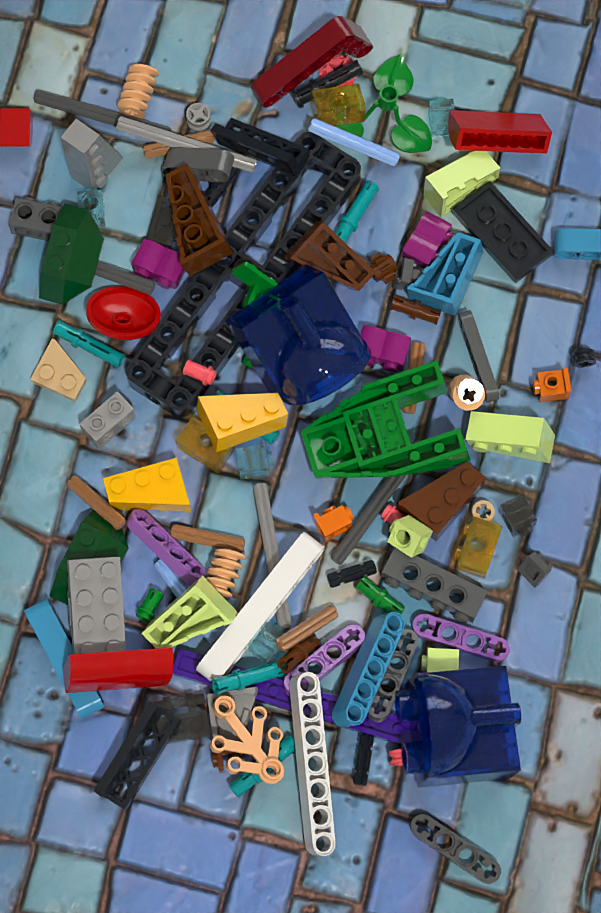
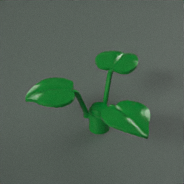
M402 54L390 58L375 72L373 84L379 92L378 100L374 101L362 118L359 119V112L354 107L340 105L333 108L323 121L362 137L364 128L361 123L371 115L376 107L384 111L393 110L398 126L393 128L391 138L396 148L407 153L429 151L432 147L431 132L427 124L420 117L408 115L402 122L399 116V106L396 105L398 97L409 93L414 83L412 72L408 68Z

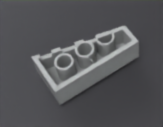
M77 119L61 136L71 178L92 193L98 188H102L106 184L109 174L123 157L99 134Z

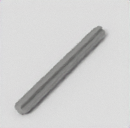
M120 116L117 121V130L169 147L222 149L229 151L234 156L232 167L248 172L255 170L257 160L246 155Z
M257 483L253 486L268 574H270L279 563L280 556L267 484ZM287 599L276 612L279 630H288L292 627Z

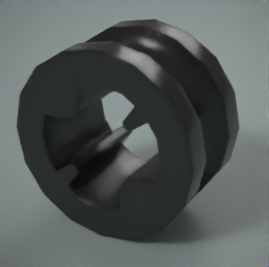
M593 349L574 351L572 353L573 358L576 359L574 366L585 368L596 364V359L593 358L595 351Z

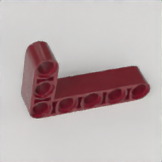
M337 16L258 77L251 84L250 88L263 108L270 107L341 51L355 58H362L371 52L373 45L361 26L343 16Z

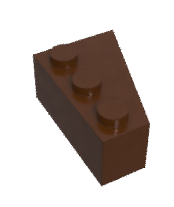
M315 221L283 257L355 291H360L375 274L322 221Z
M465 462L399 501L397 510L405 516L410 515L433 530L431 538L437 541L482 489L486 477L468 462Z

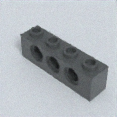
M396 547L391 553L381 575L386 585L394 589L400 587L408 591L407 595L419 601L422 598L430 602L432 608L440 612L446 610L454 614L453 617L456 620L465 624L467 622L473 624L488 593L487 590L418 556L411 558ZM408 570L414 571L417 574V578L407 580L404 578L403 573ZM429 582H436L439 584L440 589L436 592H431L427 589L426 585ZM453 593H458L463 597V601L461 603H453L449 596Z

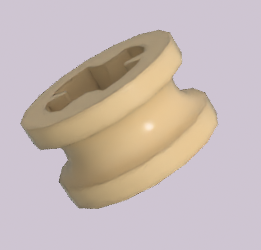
M480 500L473 506L471 512L472 519L479 525H487L493 520L495 509L489 501ZM481 507H485L486 512L490 513V516L486 514L485 518H480V514L476 513V510L480 511Z

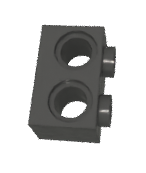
M24 197L23 199L15 198L8 224L11 234L49 241L53 225L63 207L54 202L40 203L29 197ZM24 213L32 214L27 219L20 218ZM47 218H55L53 223H44Z

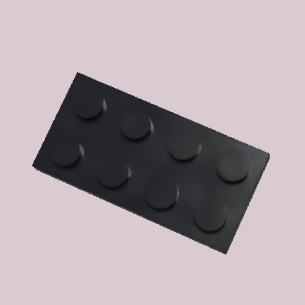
M491 181L457 205L452 211L473 237L481 239L482 247L515 283L524 278L554 253L553 249Z

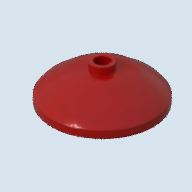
M114 286L104 288L94 293L86 306V316L90 325L101 334L112 339L126 341L140 339L151 334L160 323L161 311L158 303L147 293L130 287Z

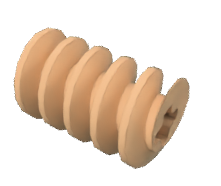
M134 64L129 67L128 75L125 78L126 83L123 85V91L117 103L118 109L122 113L141 119L146 117L142 111H147L149 108L146 103L151 101V97L148 94L154 92L151 86L156 84V79L153 77H158L159 71L143 64Z
M459 375L450 382L448 387L449 396L459 408L472 411L482 405L485 399L484 388L472 376ZM466 388L469 389L468 393L470 394L467 397L464 396L465 393L463 391Z
M217 549L214 553L217 558L211 561V565L214 568L208 569L207 574L210 577L206 579L223 597L232 598L233 594L227 589L236 588V584L231 581V578L239 579L240 575L234 570L243 569L238 560H246L247 557L231 549Z

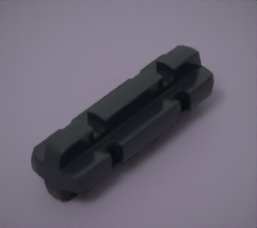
M373 560L363 562L361 566L357 564L341 569L339 573L337 571L329 573L327 575L329 586L334 588L340 586L342 582L346 584L362 579L364 575H367V577L377 573L376 565Z
M361 734L360 748H358L355 766L357 772L354 773L353 783L358 786L367 785V772H369L372 750L370 749L373 748L374 737L371 735Z

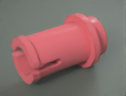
M190 359L186 362L183 369V375L200 380L205 386L207 384L212 385L217 371L213 370L212 366L207 368Z
M389 504L381 514V517L384 519L383 522L388 521L392 524L396 519H401L405 515L396 509V505L391 506Z

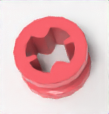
M411 749L389 751L388 755L392 757L390 766H402L413 763V759L409 757L412 753Z

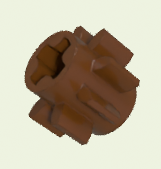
M379 252L370 258L371 265L369 267L375 272L372 276L375 282L383 281L387 284L395 279V271L398 270V266L390 254L382 256Z

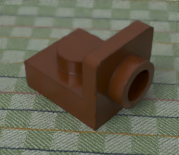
M216 744L217 748H222L223 746L222 744ZM226 750L221 753L211 752L213 768L219 767V773H225L224 757H228V760L231 757L244 759L245 754Z

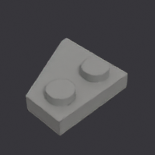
M258 687L245 688L240 691L232 690L218 695L215 693L207 694L213 738L220 735L228 740L241 741L226 720L214 714V702L220 696L231 697L235 702L234 713L246 728L258 693ZM219 705V710L221 712H227V709L224 705ZM216 740V741L214 742L215 746H216V744H222V743H221L220 741H218V740Z

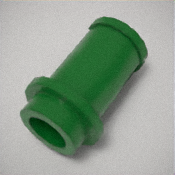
M149 588L141 606L136 608V617L149 623L151 619L155 618L154 613L164 595L158 590L154 592V588Z

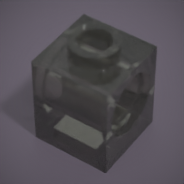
M523 494L500 505L498 512L512 537L517 535L524 537L534 531L533 527L536 525L537 518Z

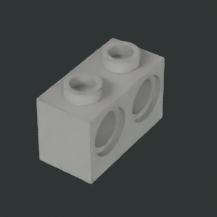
M117 391L80 423L82 433L100 450L136 419L135 410Z

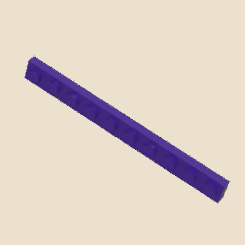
M179 648L173 665L172 675L212 687V682L196 671L204 656ZM234 665L228 674H231L234 670L239 669L243 671L247 669ZM273 678L245 686V688L258 687L255 701L292 712L291 698L284 691V680ZM321 692L323 721L336 725L332 719V712L339 697ZM305 704L303 714L307 717L311 715V708L308 704ZM375 709L374 713L378 715L381 712V710ZM390 713L383 722H373L366 716L360 725L343 728L419 751L427 724Z

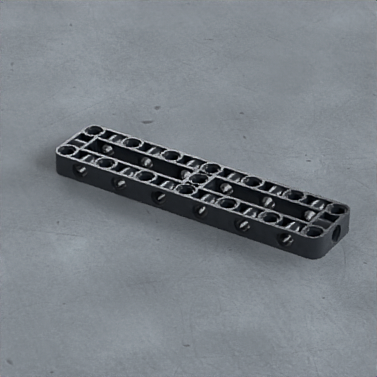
M305 132L296 139L294 143L303 147L311 145L314 147L313 150H309L310 154L297 173L292 175L275 168L225 234L233 251V254L227 256L231 261L228 263L218 261L197 272L128 364L126 376L130 387L177 418L188 416L196 407L198 396H204L211 385L207 384L205 386L202 384V381L183 375V373L176 382L159 370L168 358L171 359L188 336L187 332L197 319L200 320L215 300L216 293L225 281L232 282L244 291L192 361L203 365V362L208 359L215 361L212 367L213 370L217 371V378L258 322L257 316L242 307L250 286L232 275L233 268L248 262L284 287L299 266L283 258L289 251L288 247L295 245L315 221H322L328 226L358 186L361 179V165L359 161L317 134ZM295 151L291 154H293L296 159L300 153ZM316 168L328 176L263 265L245 255L252 244L258 242L272 223V217L281 206L284 207L300 185L299 181L308 169ZM350 170L353 171L354 174L351 176L344 175L343 172ZM279 182H284L287 184L283 188H279L276 186V184ZM321 207L327 211L325 213H318L315 210ZM252 219L259 221L256 225H250L247 222ZM194 295H201L203 297L198 302L191 300ZM235 321H241L242 323H244L243 326L240 328H234L231 326V324ZM166 333L175 335L171 340H164L162 338ZM137 372H144L146 374L142 379L133 378ZM182 398L186 400V403L183 406H176L174 401Z

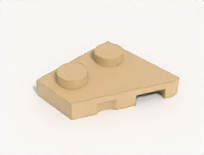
M53 338L30 379L32 383L75 403L87 382L85 376Z

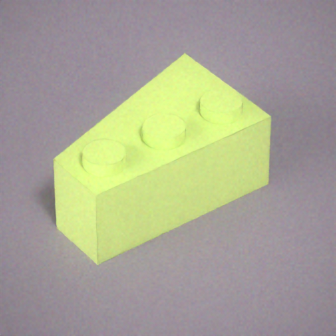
M469 151L462 158L426 176L423 197L442 218L486 183L498 179L500 167L487 151Z
M202 575L147 625L142 634L155 648H170L186 642L192 637L200 634L203 635L212 629L232 623L238 612Z

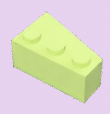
M471 411L465 440L477 452L489 451L550 463L555 434L544 418Z

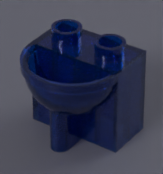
M306 264L225 320L268 392L279 393L281 400L288 405L308 404L339 390L366 367L372 354L370 347L360 335L325 273Z
M506 666L428 673L418 672L414 673L405 683V690H397L395 692L397 719L399 722L410 721L412 742L402 743L403 769L406 775L416 774L418 788L504 780L512 778L521 771L515 728L521 723V709L518 702L511 703Z

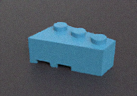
M458 232L440 251L436 260L422 271L423 274L415 283H411L408 286L407 291L410 300L414 302L416 300L421 301L420 304L440 309L442 312L456 316L483 255L481 239Z

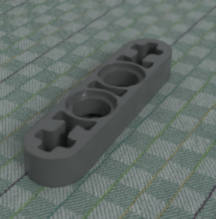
M471 310L458 313L459 325L478 382L485 391V401L488 403L498 400L499 391L473 314Z
M411 629L403 630L395 649L397 651H394L391 660L394 658L401 659L404 662V668L395 670L389 663L381 683L391 681L395 685V690L387 693L379 686L376 693L378 696L374 697L367 713L368 718L373 722H383L388 718L413 659L419 638L416 632ZM409 637L411 644L407 645L405 653L400 651L403 645L402 640ZM381 697L385 701L382 706L383 711L378 715L374 713L375 709L373 707H377Z
M420 814L413 818L410 830L418 840L482 883L493 884L499 879L501 868L494 859L430 816ZM424 820L427 821V828L432 832L434 827L440 829L435 833L432 842L427 839L431 834L426 831L417 832L418 826L415 824L417 821L419 823H422ZM442 834L448 835L452 840V845L448 849H442L437 844V838ZM464 849L471 850L474 854V860L470 864H464L459 859V853ZM479 857L484 860L480 864L486 868L492 865L496 876H489L487 879L483 876L484 870L478 867L475 872L471 868L477 864Z

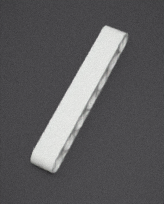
M303 532L204 656L196 671L209 681L213 678L226 676L323 553L325 546L306 532Z
M312 672L295 674L289 684L304 841L306 850L310 854L327 856L334 851L336 842L320 682L318 677ZM303 677L309 683L307 691L302 690L300 686V681ZM305 704H308L311 708V715L308 718L303 714ZM309 730L314 735V740L311 744L305 738ZM311 757L317 763L313 771L308 766V761ZM314 783L319 787V793L316 797H313L311 794V787ZM316 810H319L322 815V819L318 824L313 819ZM319 837H322L324 847L319 851L316 847V841Z

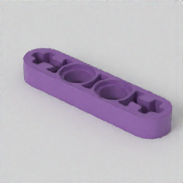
M134 509L126 520L128 528L181 580L191 586L202 575L205 577V568L144 510Z
M420 614L413 621L412 630L416 632L420 639L451 649H458L461 652L497 663L503 662L509 655V643L501 637L429 614ZM423 620L428 621V626L434 629L436 623L440 624L437 637L432 636L434 631L426 629L425 633L421 632L417 623L422 624ZM452 628L456 633L455 639L451 641L444 640L441 635L442 630ZM474 635L480 639L481 644L478 648L471 649L467 646L466 639L469 636ZM485 639L490 640L488 646L496 647L497 644L502 645L501 649L505 653L495 656L494 650L490 648L486 649V653L481 652L485 645Z
M354 624L348 625L287 674L283 685L285 693L290 696L289 684L291 678L295 674L309 672L307 667L312 663H317L322 667L321 673L315 674L320 682L361 648L365 639L364 630ZM349 634L352 636L357 634V642L353 639L347 643L345 648L344 643L348 641ZM337 648L340 650L341 656L337 659H332L327 655V650ZM305 678L300 682V686L304 691H307L309 683Z

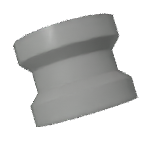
M194 103L188 107L186 111L188 127L196 133L207 130L211 125L209 108L202 103Z

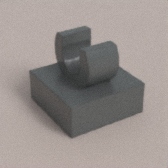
M404 258L397 264L398 270L395 271L396 275L392 288L402 290L407 285L414 284L422 275V271L413 269L414 260Z
M535 551L517 569L534 588L552 570V564L549 563L547 565L541 559L543 554H536Z

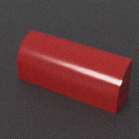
M0 108V147H31L33 137V114L31 109Z
M449 110L448 133L455 150L547 154L552 131L541 114Z
M170 647L70 654L62 668L65 693L167 686L173 674V649Z

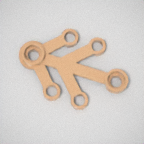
M220 696L213 704V712L217 717L226 720L242 742L228 740L218 735L211 740L210 749L214 753H221L226 750L252 755L258 763L245 762L239 757H231L226 763V770L230 774H237L240 771L258 774L260 779L267 784L278 783L284 776V767L278 760L279 745L283 738L282 730L278 727H272L266 733V740L269 743L268 755L266 756L261 749L263 724L267 717L266 709L257 706L251 711L250 719L253 724L250 735L234 713V700L229 696ZM219 705H224L227 709V712H221L219 710ZM255 711L261 712L262 719L255 717ZM271 732L277 733L278 740L271 738ZM216 740L220 741L223 745L222 748H217L214 742ZM232 761L236 762L238 769H233L230 763ZM267 768H272L274 770L273 776L267 773Z

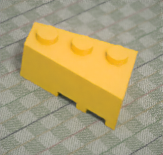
M279 393L198 396L197 412L216 452L286 427L288 412Z
M177 458L103 478L109 503L115 510L133 511L134 509L159 510L160 512L183 511L192 513Z

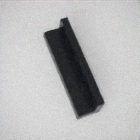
M233 118L229 120L225 127L215 123L210 130L219 145L292 175L297 173L310 154L309 149ZM234 127L241 129L242 133L234 131ZM258 136L261 138V141L252 137ZM278 144L280 145L281 149L274 147L272 145ZM295 151L300 153L296 159L294 155L291 154Z
M149 701L93 792L127 810L182 720L159 705ZM162 715L172 720L167 731L158 733L157 722ZM155 738V751L152 754L145 755L144 743L146 740ZM141 761V774L131 778L130 766L134 762ZM127 783L129 793L125 800L121 801L113 794L119 785Z

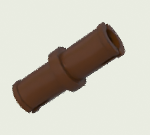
M394 295L390 310L411 316L410 319L415 320V318L434 325H437L442 311L420 304L421 301L416 300L414 302Z
M314 634L290 648L277 661L279 669L284 664L287 665L281 672H291L297 664L305 661L308 655L319 646L318 638L310 643V640L315 637Z

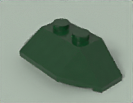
M66 203L61 209L53 225L41 269L39 299L64 305L92 287L104 237L88 209Z
M93 509L81 522L58 567L50 598L68 606L67 560L120 557L121 564L129 550L122 528L116 530L111 523Z

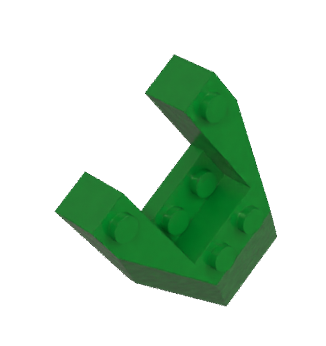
M436 360L365 384L355 395L349 399L347 397L340 402L337 408L328 414L325 413L301 431V435L314 477H397L446 469L470 461L471 459L460 428L411 444L400 409L448 393L438 361Z

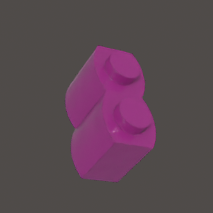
M426 211L402 251V257L414 260V264L424 269L427 266L429 267L438 257L442 246L447 245L454 234L451 232L452 224Z
M148 239L143 240L131 263L132 269L135 271L134 274L154 279L164 289H177L186 272L180 264L179 252L165 248Z
M363 325L355 351V358L366 366L379 364L389 372L403 371L411 345V337Z

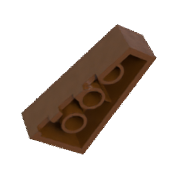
M186 163L166 174L169 199L173 210V223L177 233L176 241L180 251V264L188 275L192 276L233 254V251L197 176L190 166Z

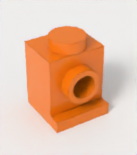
M568 368L538 372L536 379L532 381L534 395L538 394L539 402L565 400L570 397L571 384ZM555 381L556 385L550 386L547 382Z
M343 505L337 508L336 506L327 508L322 512V516H319L318 512L313 514V522L325 543L349 531L352 527L351 520L354 519L349 507H343Z

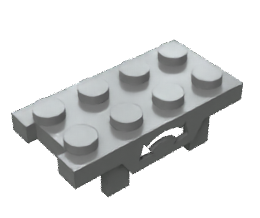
M120 557L67 560V596L73 654L126 651Z

